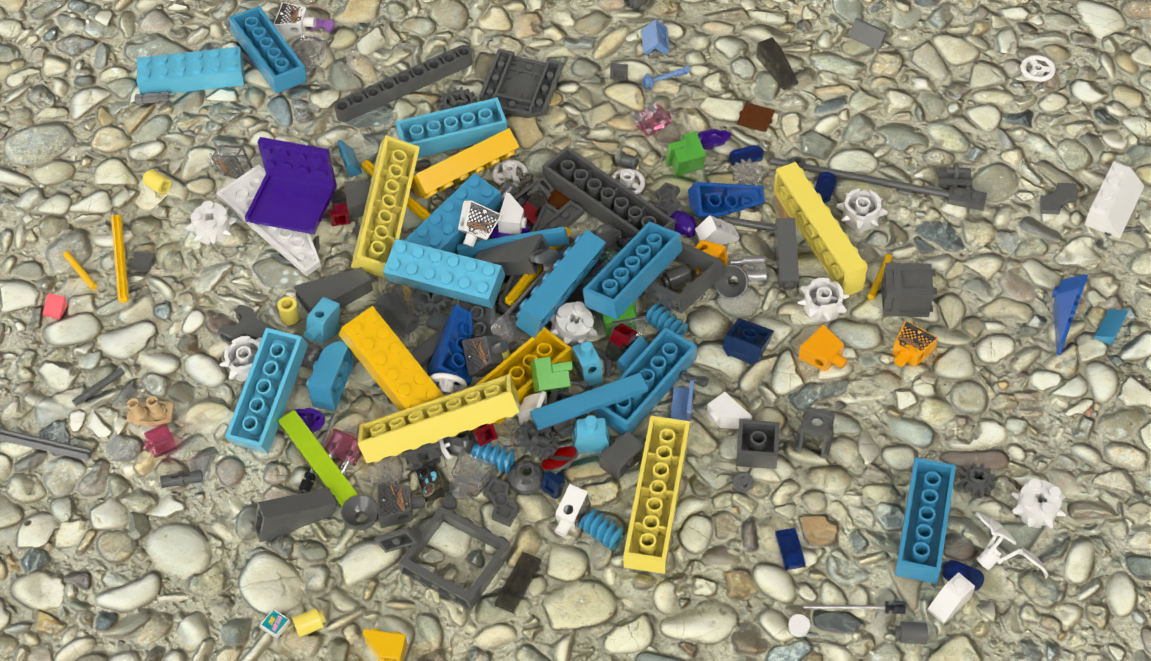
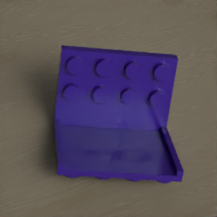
M260 137L258 146L266 175L245 215L246 222L315 235L337 187L329 149Z

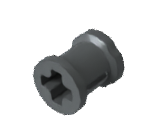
M621 151L617 159V166H625L631 168V170H636L640 157Z

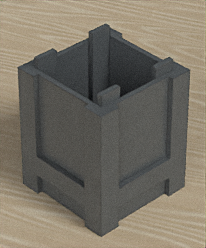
M885 263L881 283L883 316L929 317L930 312H933L932 299L934 295H937V288L933 287L932 276H936L935 269H932V264Z

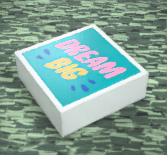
M273 609L262 621L260 627L277 639L291 622L290 619Z

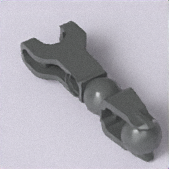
M607 223L591 231L606 242L602 253L622 235L621 229H617ZM575 239L571 244L562 246L557 250L538 249L529 255L531 264L538 263L543 266V276L537 281L539 287L543 283L542 279L547 272L551 273L554 270L552 268L556 261L564 258L563 254L569 246L573 247L575 245Z
M238 305L234 311L240 322L233 326L222 325L217 333L222 341L231 345L234 339L241 336H249L251 339L256 340L259 337H263L266 328L278 329L258 320L252 308ZM296 332L293 333L294 335L302 336ZM303 337L308 343V347L301 366L313 368L314 362L318 361L323 349Z

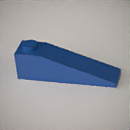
M695 182L688 189L689 207L700 218H707L710 215L718 218L765 203L763 186Z
M1086 274L1063 279L1060 286H1055L1052 297L1055 298L1053 313L1057 355H1061L1088 277Z
M456 304L453 306L431 358L427 374L428 376L435 373L457 375L463 378L467 386H469L473 376H469L462 341L471 339L473 334L472 313Z

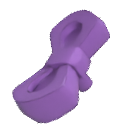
M316 18V26L310 28L312 30L324 28L330 33L334 30L335 24L332 19L325 21L322 18Z

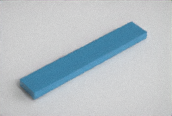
M558 227L476 241L473 248L464 244H458L457 251L459 255L475 258L479 250L536 234H542L549 247L569 244V237L565 227Z
M637 373L530 411V416L537 430H541L648 392V386L641 374Z

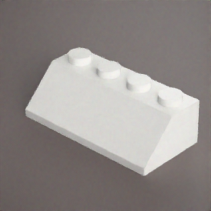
M1113 161L1089 210L1085 226L1121 238L1144 189L1143 183L1132 168Z

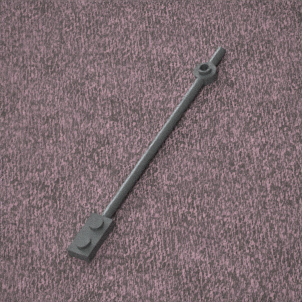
M798 156L792 157L789 160L774 157L770 159V164L785 166L796 162L804 171L948 198L947 204L975 210H984L987 196L986 192L951 186L950 191L810 165L806 164V161Z

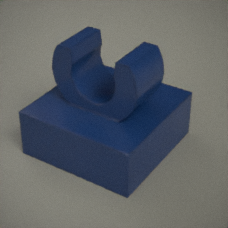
M549 470L544 474L541 489L554 499L559 498L565 483L563 479L566 476L561 472L554 474Z

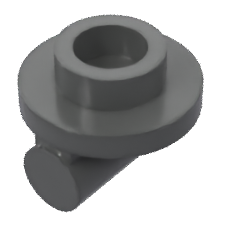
M740 472L735 477H732V485L739 492H747L753 487V477L747 472Z

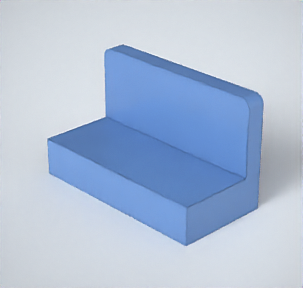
M655 19L641 30L643 53L645 55H648L654 49L659 50L663 54H667L670 51L668 29L664 24Z
M690 380L689 388L674 387L671 419L691 422L694 380Z

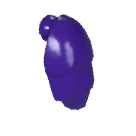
M711 129L698 133V137L703 149L711 150L714 147L725 145L730 140L731 133L725 130Z
M679 210L669 216L675 220V232L686 235L687 238L695 236L697 225L692 216H689L685 211Z
M313 408L294 409L312 433L317 432L323 427L325 417L318 410Z

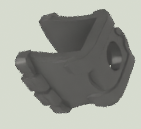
M807 407L803 411V420L798 428L795 451L801 453L805 433L824 437L821 457L826 458L828 452H830L833 440L835 415L829 411ZM817 418L820 419L823 422V424L820 426H816L812 424L811 421Z

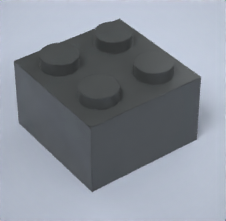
M739 419L736 466L776 469L780 422Z

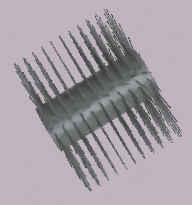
M387 281L386 293L383 291L379 299L367 301H377L375 303L377 306L376 311H378L392 331L394 329L397 330L395 334L397 333L396 336L400 337L402 334L403 338H405L407 333L410 337L411 332L412 336H414L413 332L418 328V325H426L419 324V322H422L419 318L423 317L420 314L422 312V301L420 302L417 296L413 298V293H409L407 289L403 291L405 288L403 286L400 289L396 288L395 291L391 287L392 292H389Z

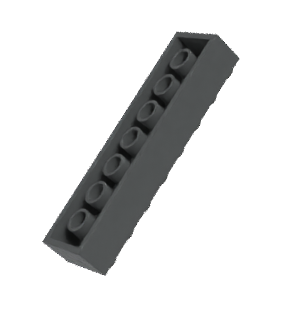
M568 146L542 166L544 177L554 189L584 208V210L604 224H611L615 228L621 229V236L634 238L648 222L675 231L674 219Z

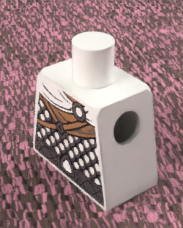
M282 2L273 25L282 37L303 36L307 27L316 26V18L309 17L306 7Z
M464 201L458 230L466 234L463 244L473 248L477 239L487 240L502 214L473 201Z
M569 484L555 514L558 522L555 533L566 537L569 529L574 532L578 531L581 519L592 507L587 491Z

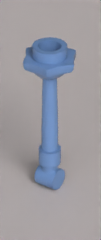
M685 66L683 69L680 68L655 78L646 73L644 78H642L643 86L651 90L657 81L675 76L678 77L683 74L687 75L690 67Z

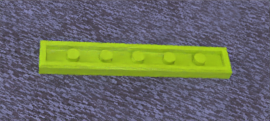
M295 410L277 420L326 488H329L332 495H335L341 508L349 498L358 495Z

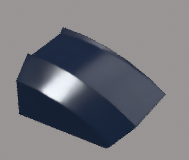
M738 318L725 336L723 349L728 357L732 356L751 365L760 360L775 331Z

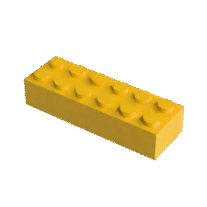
M510 128L415 174L411 186L418 200L423 197L426 200L438 193V190L442 192L454 185L453 182L458 184L470 177L469 174L471 176L474 173L478 174L485 167L488 169L496 165V163L500 162V159L504 161L516 154L515 150L519 148V145Z
M373 306L341 327L339 336L399 411L444 396Z
M544 327L535 339L531 337L476 385L510 374L518 392L519 404H522L525 397L534 394L530 362L534 359L550 357L551 365L571 362L572 348ZM504 417L494 422V428L498 427L507 418Z

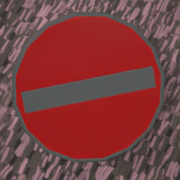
M574 446L558 448L552 457L549 456L548 459H543L541 463L542 470L544 472L549 470L556 472L562 469L566 471L571 466L570 464L578 457V451Z

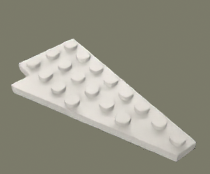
M259 164L216 193L217 198L305 276L321 267L310 234L246 222L245 215L266 175L265 169Z

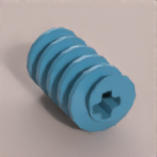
M655 303L646 314V322L651 324L653 328H657L658 332H661L666 327L682 337L688 329V324H682L683 320L681 318L677 319L676 314L671 315V310L666 311V306L662 305L659 307L660 303Z
M492 441L481 447L475 443L470 453L471 461L476 460L479 464L483 463L487 467L491 465L492 469L498 468L500 472L505 471L506 474L509 473L515 461L514 449L507 453V447L504 446L500 451V444L498 443L492 448Z
M596 508L585 514L578 528L583 529L592 538H596L605 547H609L611 551H615L623 540L622 533L624 528L621 526L616 530V522L609 525L611 522L609 517L603 521L604 514L601 513L596 516L598 513Z

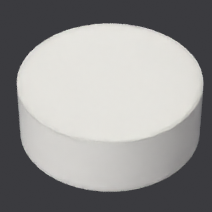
M801 614L792 616L788 624L789 632L796 637L807 635L810 629L809 619Z

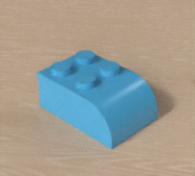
M344 341L334 342L326 346L322 350L318 361L314 362L312 376L308 377L306 386L309 389V398L315 408L334 412L337 409L354 367L352 352Z

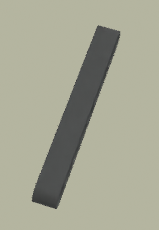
M460 45L337 100L334 104L337 120L340 122L350 121L468 68L473 62L471 47Z

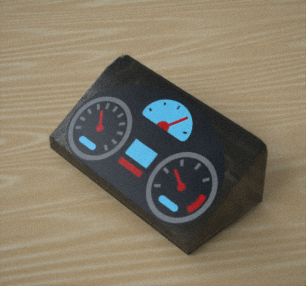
M433 459L416 471L425 502L445 497L441 478Z

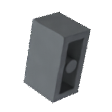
M627 431L622 436H618L609 448L601 451L599 455L600 467L615 480H618L642 459L645 445Z

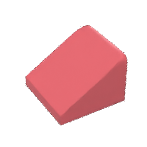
M48 293L43 316L61 319L68 307L66 298Z

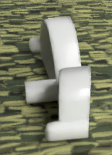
M443 438L440 439L441 451L446 460L453 458L446 450L450 443L444 444Z

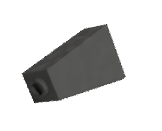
M776 218L773 240L778 286L785 290H791L798 287L799 284L795 218Z
M536 234L479 250L474 259L501 265L505 276L536 274L541 264H531L529 255L538 249L547 250L549 246L542 234Z
M360 267L294 286L296 299L308 314L323 297L340 303L341 309L373 291V278L369 272L366 273Z
M329 488L258 502L254 528L259 542H265L333 516L334 509L337 506L335 495H332Z

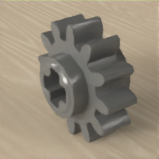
M972 463L971 468L965 466L964 470L960 472L959 486H965L963 492L967 493L970 491L972 498L975 494H978L980 498L983 497L984 493L990 495L996 485V482H994L996 475H990L991 468L983 469V463L980 467H976V464Z

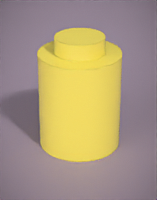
M154 169L147 171L143 176L144 185L160 195L166 194L171 188V180Z
M292 297L280 299L277 306L282 323L285 325L296 324L300 319L296 300Z
M316 608L292 617L299 638L324 628L322 623L326 622L322 610L317 611Z

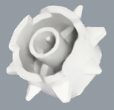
M861 189L853 190L850 193H846L845 202L837 204V208L843 211L841 220L855 232L862 233L878 226L879 217L887 215L888 211L881 208V201L883 199L871 190L869 192L867 190L860 191Z
M210 200L204 201L190 215L192 223L186 226V230L195 232V241L199 240L201 243L210 245V242L214 244L216 241L221 243L232 234L230 228L237 219L228 216V207L224 208L222 205L213 203Z
M817 278L812 280L809 286H801L800 289L805 296L804 299L798 301V304L804 305L806 314L813 322L835 320L839 317L840 313H846L847 309L843 306L842 302L849 295L843 294V289L837 281L831 282L829 278Z
M579 301L562 305L550 319L552 322L550 332L567 345H570V347L584 343L588 336H596L598 333L592 328L595 316H592V313L585 307L584 303Z
M241 336L234 339L230 346L224 347L225 361L220 363V366L229 367V379L236 378L240 382L246 381L262 340L261 337L254 340L249 336Z
M1036 478L1030 481L1027 480L1020 493H1011L1017 499L1016 507L1012 510V513L1020 515L1021 521L1029 527L1041 528V526H1047L1051 529L1057 516L1066 517V513L1060 509L1065 496L1061 494L1062 492L1058 487L1047 481Z

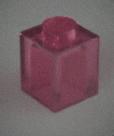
M167 424L144 433L146 441L143 442L148 453L152 451L154 458L177 449Z

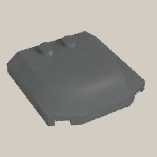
M498 48L479 95L480 101L498 97L503 113L524 118L546 115L564 68V63L547 59L545 63L515 56L513 51Z

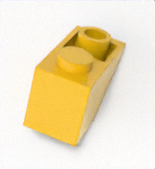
M376 628L370 630L363 629L365 643L378 661H404L408 645L405 634L398 631H392L391 633L383 632Z

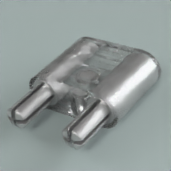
M765 255L742 256V259H730V265H742L743 270L748 275L749 282L767 281ZM731 276L732 280H739L736 276Z

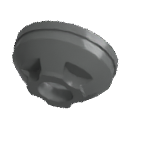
M737 265L723 266L724 275L714 284L715 289L722 297L727 299H735L742 296L749 284L747 273ZM731 276H736L739 279V284L736 287H732L729 284Z
M466 430L467 435L463 438L456 436L445 437L444 444L450 443L446 450L457 457L469 456L473 446L477 443L472 430Z
M520 461L509 470L508 483L511 485V489L518 494H534L541 489L544 472L541 466L533 461ZM524 468H529L532 472L528 476H523L520 474V471Z
M353 496L342 506V519L353 530L368 529L378 519V505L369 496ZM359 514L367 515V519L364 522L355 520Z

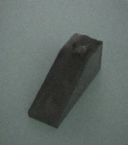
M771 37L757 44L756 58L779 86L785 90L797 85L798 80L782 48L774 38Z

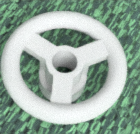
M1040 55L1025 58L1020 66L1023 75L1036 82L1047 81L1056 72L1054 63L1047 57ZM1036 60L1045 62L1048 66H1042ZM1028 62L1032 65L1030 73L1026 70ZM1044 72H1050L1048 75L1043 76Z
M516 160L502 161L494 167L492 172L493 180L499 186L503 182L500 178L512 179L514 181L512 183L518 187L526 181L528 176L526 166ZM517 167L522 170L521 178L516 175Z
M621 169L611 176L614 179L620 176V183L627 188L635 189L633 192L637 195L645 187V178L637 170ZM635 176L640 180V185L635 183Z
M435 373L429 376L444 396L452 394L454 391L464 390L467 387L466 381L457 375Z

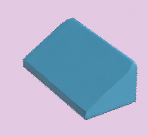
M338 140L339 152L348 175L353 177L362 174L353 149L342 140Z
M1108 309L1094 338L1113 345L1129 311Z
M639 336L619 358L618 369L625 373L650 344L643 337Z

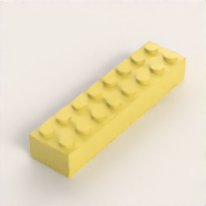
M385 135L379 147L351 268L362 267L365 272L386 279L383 270L395 240L400 238L419 146Z
M796 162L777 168L774 194L789 217L795 218V226L833 282L837 281L840 284L843 294L851 295L862 291L866 281L867 263L859 256L857 248L851 244L847 233L842 231L838 220L832 216L830 208L825 206L821 195L815 191L812 182L808 181L804 170Z
M510 374L360 424L358 446L366 463L379 462L391 455L397 456L409 449L415 450L427 443H436L442 438L453 437L466 430L471 431L480 425L492 424L504 417H513L516 413H519L518 392Z
M650 416L624 550V568L665 574L690 435V421Z

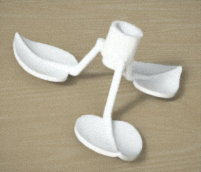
M979 511L974 514L991 529L993 535L988 546L976 558L984 568L990 570L997 562L1001 564L1003 561L1021 554L1043 571L1045 579L1048 578V573L1042 562L1025 548L1018 549L1001 558L1000 555L1002 553L997 547L1005 538L1014 545L1017 544L1016 540L994 518H988Z

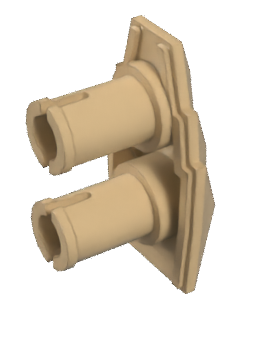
M155 396L147 398L146 405H140L136 398L128 400L127 408L130 411L127 413V422L144 425V427L171 423L174 402H159Z

